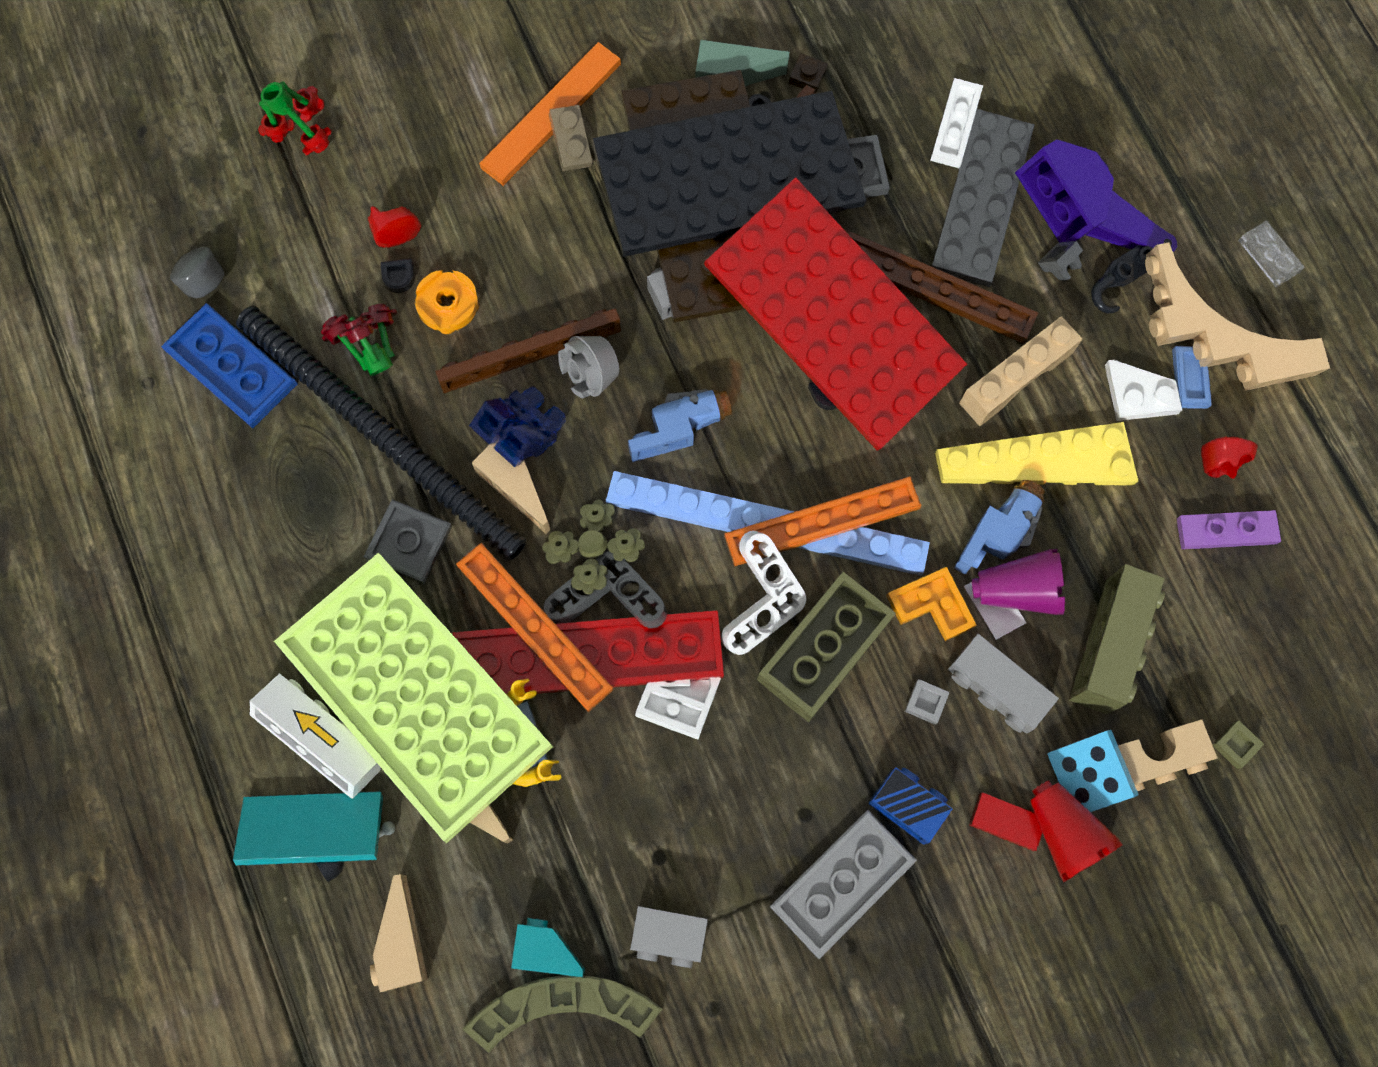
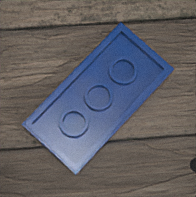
M207 303L161 346L166 353L252 429L298 385L295 379Z

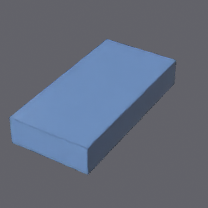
M1175 346L1172 349L1174 378L1182 408L1208 409L1212 405L1208 367H1200L1199 360L1194 356L1193 346Z

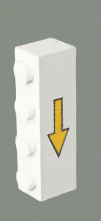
M279 673L250 700L251 717L351 799L381 770L378 763L344 723L331 716L328 708L321 701H313L304 694L303 688L295 680H287Z

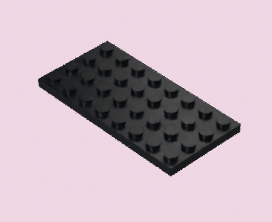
M832 91L595 137L592 142L623 257L735 234L795 177L829 214L863 207L867 201Z

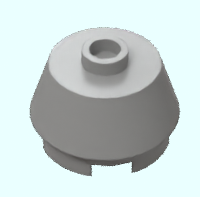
M573 336L564 344L565 348L558 352L562 374L568 372L575 385L570 389L580 398L590 395L593 397L599 396L618 377L619 363L611 344L601 336Z

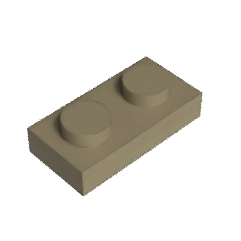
M580 106L550 109L549 118L562 171L591 167L593 161Z

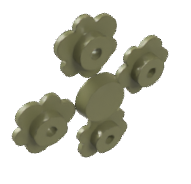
M600 499L595 500L593 504H586L580 509L582 516L580 525L583 528H588L589 531L583 533L579 541L574 539L572 532L562 533L554 531L548 537L549 542H545L542 546L543 551L546 553V559L550 564H556L560 560L564 563L569 562L572 557L571 555L577 553L578 550L582 556L589 558L583 563V566L578 565L574 568L575 576L571 580L572 587L575 590H583L585 594L593 593L594 589L601 590L607 585L605 577L607 574L606 566L599 565L598 561L592 558L599 557L608 548L613 553L616 561L625 559L628 562H633L638 559L639 551L645 547L640 531L635 528L629 529L627 532L625 530L617 531L615 534L616 538H612L607 544L605 536L600 532L604 527L612 525L613 520L611 517L615 514V508L610 503L604 504Z

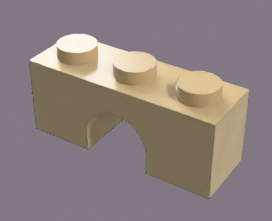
M1202 719L1160 733L1164 744V755L1160 761L1153 760L1145 754L1139 739L1118 745L1137 791L1145 789L1143 784L1145 781L1155 778L1156 784L1159 785L1177 779L1175 775L1177 771L1186 769L1188 775L1209 769L1206 762L1218 759Z

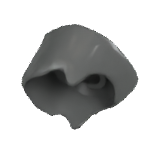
M199 247L184 254L176 262L170 274L172 282L185 295L193 298H202L217 288L224 278L223 268L209 247Z

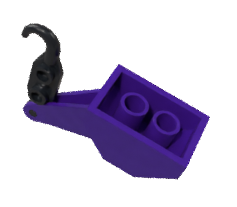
M1057 139L1043 147L1015 172L1059 243L1078 241L1086 235L1131 249L1112 261L1103 276L1092 287V301L1104 313H1115L1120 310L1118 305L1108 306L1104 303L1102 299L1104 290L1113 287H1124L1147 273L1145 267L1146 254L1156 245L1170 243L1173 252L1177 248V240L1172 234L1159 227L1112 191L1114 178L1107 164L1096 151Z

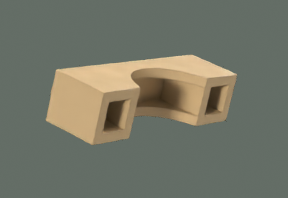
M1062 316L968 388L959 404L979 426L983 425L1002 410L1030 382L1044 372L1053 370L1072 355L1083 339Z

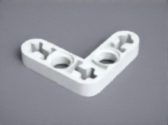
M758 531L745 533L740 540L739 549L767 595L723 629L721 634L723 646L737 655L745 654L799 613L806 603L804 590L773 541L767 535ZM754 540L762 542L758 547L762 554L767 556L766 558L762 559L759 554L751 551L754 548L752 544ZM777 564L780 568L778 578L774 581H768L766 578L767 568ZM788 592L794 594L791 597L793 602L790 605L786 603V594ZM773 603L779 605L777 608L781 610L780 614L779 611L772 606ZM763 610H769L771 614L769 623L765 626H758V614ZM747 623L756 631L754 634L749 631L750 628L746 626ZM736 632L742 634L740 636L742 640L740 644L734 642L736 640L734 637Z

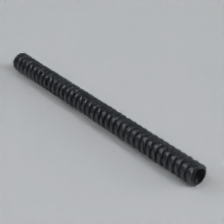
M249 306L240 313L236 321V325L240 330H243L247 336H250L254 342H257L261 348H264L268 354H271L275 360H278L282 366H285L289 372H292L294 377L299 378L302 384H306L309 390H314L316 396L321 397L324 403H328L331 409H335L338 415H342L345 421H349L352 427H357L356 430L360 434L364 433V437L367 440H371L374 446H378L381 452H386L385 455L389 459L393 458V462L396 465H400L401 470L407 471L408 476L411 478L415 477L416 483H422L423 489L429 490L431 496H437L439 503L444 502V507L452 509L451 512L454 516L459 515V520L467 522L466 525L469 529L474 528L476 535L481 534V539L484 542L489 541L491 548L496 547V552L499 555L504 554L506 561L513 560L521 553L526 545V538L524 536L519 537L518 531L511 530L510 524H503V518H496L497 514L495 511H489V507L486 504L481 505V499L474 498V493L471 491L466 492V486H459V480L456 478L452 479V475L449 472H445L444 467L437 466L438 463L434 459L430 460V456L427 453H423L422 448L416 447L415 442L408 441V436L401 434L398 428H394L393 423L387 422L386 417L380 415L376 409H373L371 404L365 403L364 398L358 397L357 392L351 391L350 386L344 384L342 379L337 378L335 373L330 372L328 367L323 366L321 361L316 360L313 354H309L306 348H302L299 342H295L292 336H288L285 330H282L278 324H275L257 306Z

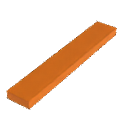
M598 42L479 163L480 168L504 186L553 135L549 118L550 109L575 105L581 106L621 65V58Z
M909 476L727 532L724 537L735 567L747 563L740 552L739 543L744 534L749 531H758L767 535L773 541L778 551L783 552L919 510L921 503ZM754 540L752 542L754 548L751 551L759 554L761 558L767 557L762 554L758 547L762 542Z
M482 543L456 563L461 572L587 712L592 710L614 690Z

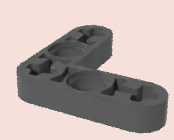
M610 551L603 553L595 560L598 561L599 565L607 566L610 564L611 566H616L618 573L621 575L618 579L610 570H607L605 575L607 585L603 589H594V592L591 594L579 595L577 590L571 585V578L552 593L543 605L544 612L555 624L571 623L596 601L611 591L644 627L656 628L662 625L667 617V609L657 593L625 559L616 561L613 553ZM637 583L639 590L633 596H625L622 594L625 585ZM572 594L577 603L573 604L568 596ZM644 599L650 608L656 609L657 613L655 615L646 614L641 604ZM560 605L564 607L565 611L560 614L554 608Z

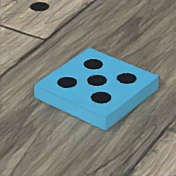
M1112 730L1099 733L1047 753L1059 783L1090 812L1139 795Z

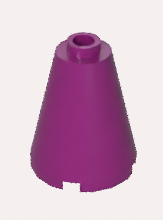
M1049 549L978 571V578L972 579L973 598H980L982 605L1064 615L1065 597H1059V595H1062L1064 581L1059 552L1057 553L1058 549Z

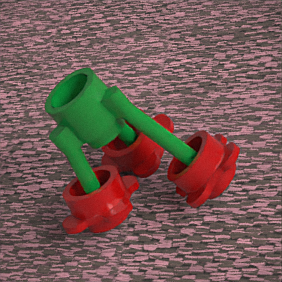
M284 81L268 84L262 90V101L259 102L261 108L266 112L261 120L262 125L258 128L260 135L270 137L275 143L281 142L288 134V131H292L295 128V122L304 131L300 139L305 145L302 152L305 155H309L313 151L315 153L324 151L329 145L328 136L332 130L329 127L322 129L317 124L310 127L305 124V122H309L312 119L313 115H316L324 108V100L318 97L317 88L309 86L307 89L302 88L295 92ZM293 107L301 113L300 117L294 112ZM288 114L291 119L286 120L284 115Z

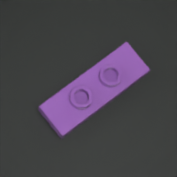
M1276 510L1180 515L1177 518L1181 549L1273 545L1281 542Z

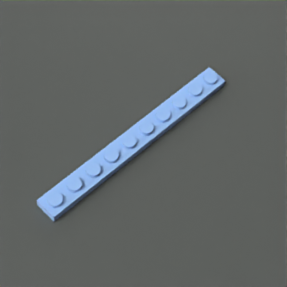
M617 471L613 472L606 503L616 507L726 532L794 512ZM861 527L796 548L922 576L930 542Z

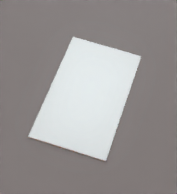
M972 582L964 586L996 640L1026 624L1019 610L982 605L980 598H973Z

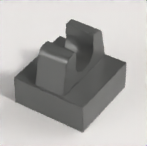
M1077 241L1057 243L1038 264L1044 272H1051L1058 280H1069L1071 276L1067 271V266L1069 265L1071 270L1080 269L1082 263L1078 255L1083 250Z

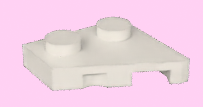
M1108 360L1105 364L1116 421L1177 415L1182 411L1176 380L1115 360Z
M721 678L697 681L676 680L671 683L665 681L648 682L635 716L698 740Z

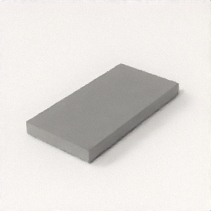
M867 810L770 908L806 947L820 959L917 860Z

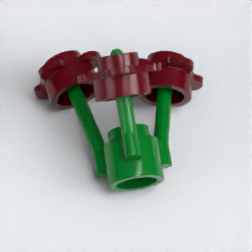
M375 304L368 307V312H364L356 318L351 317L348 322L346 321L348 319L346 314L339 317L333 316L322 326L321 334L324 335L322 340L324 342L329 340L333 345L342 341L357 359L363 371L368 370L370 376H374L393 366L390 359L395 357L390 347L386 327L394 323L392 316L397 314V310L389 309L386 304ZM379 328L383 348L380 347L379 343L370 345L366 338L374 332L373 329ZM360 340L364 347V350L361 351L362 354L352 343Z

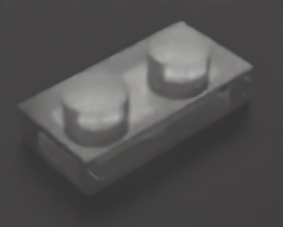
M1267 220L1242 235L1238 240L1275 287L1288 281L1305 268Z

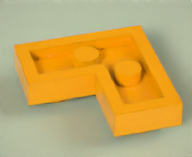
M947 567L893 590L886 595L900 625L930 612L945 641L977 626Z

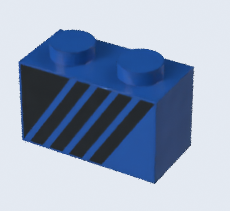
M895 767L889 772L868 804L923 845L928 844L946 820L952 808L946 804L948 799L943 794L933 788H930L928 791L919 785L918 781L920 779L906 768H902L900 771Z

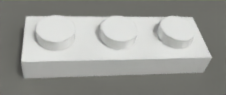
M954 78L930 161L960 168L983 85Z

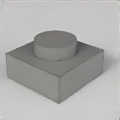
M918 679L904 712L936 725L950 692Z

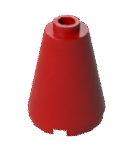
M1048 780L1032 791L1035 797L1030 800L1063 882L1076 876L1080 871L1092 866L1123 845L1115 834L1059 782L1052 785Z

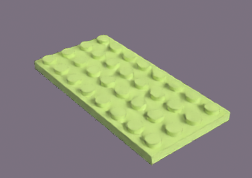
M379 553L274 641L446 843L553 747Z

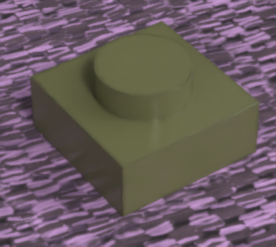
M1237 720L1212 745L1234 767L1241 769L1260 750L1264 743Z

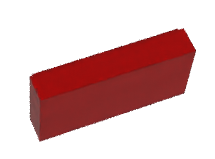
M983 792L980 793L969 826L1029 850L1037 851L1042 830L1035 813Z

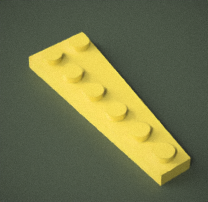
M1124 422L937 449L935 452L941 483L986 484L993 482L996 484H1013L1014 482H1032V484L1063 483V485H1076L1077 483H1094L1095 485L1130 486L1138 482Z

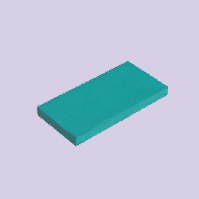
M360 792L353 799L345 793L244 797L233 861L238 866L377 860L383 795L381 792Z

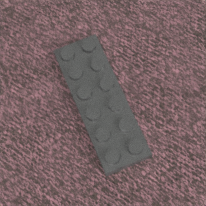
M980 109L976 110L932 267L965 281L987 287L991 286L1020 181L1015 172L1024 165L1035 124Z

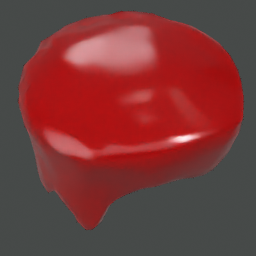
M373 206L371 207L370 216H368L369 226L375 243L382 248L395 247L413 240L422 226L418 217L402 206L380 212Z
M1239 437L1213 439L1201 447L1203 470L1212 478L1227 475L1234 479L1243 464L1254 460L1258 445L1251 440Z

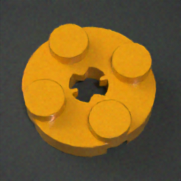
M442 270L432 272L421 280L416 289L415 306L420 319L428 327L439 330L442 334H451L455 330L465 327L472 321L479 309L477 292L473 282L459 271L452 270L453 273H443ZM442 296L447 298L455 297L450 306L439 305L442 304L441 300H439Z

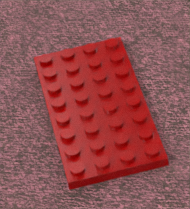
M796 177L704 262L708 270L877 451L886 445L967 365L961 356Z

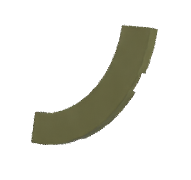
M559 975L535 980L504 993L480 1010L462 1029L489 1053L513 1030L536 1018L557 1013L582 1012L599 1015L617 1022L640 1038L663 1008L642 993L616 981L586 975L583 977Z

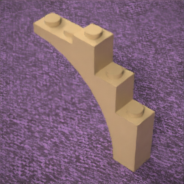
M1170 243L1156 245L1146 254V271L1152 277L1154 301L1160 307L1159 310L1150 316L1149 329L1151 335L1156 338L1157 346L1193 339V353L1195 358L1199 360L1200 367H1210L1237 361V376L1239 381L1243 383L1244 391L1316 376L1330 369L1322 338L1287 340L1250 332L1225 319L1208 306L1194 291L1180 270Z

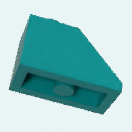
M527 918L526 925H517L512 969L576 977L584 976L585 968L558 931L554 928H547L548 920Z

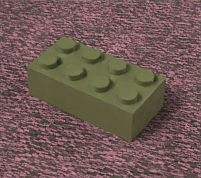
M1125 564L1106 579L1069 701L1104 714L1127 705V702H1132L1137 691V684L1133 683L1136 672L1141 671L1147 657V653L1143 651L1146 639H1151L1156 627V621L1152 620L1155 609L1160 608L1165 597V590L1162 589L1165 578Z
M842 572L761 670L757 681L807 722H810L896 613L845 572Z

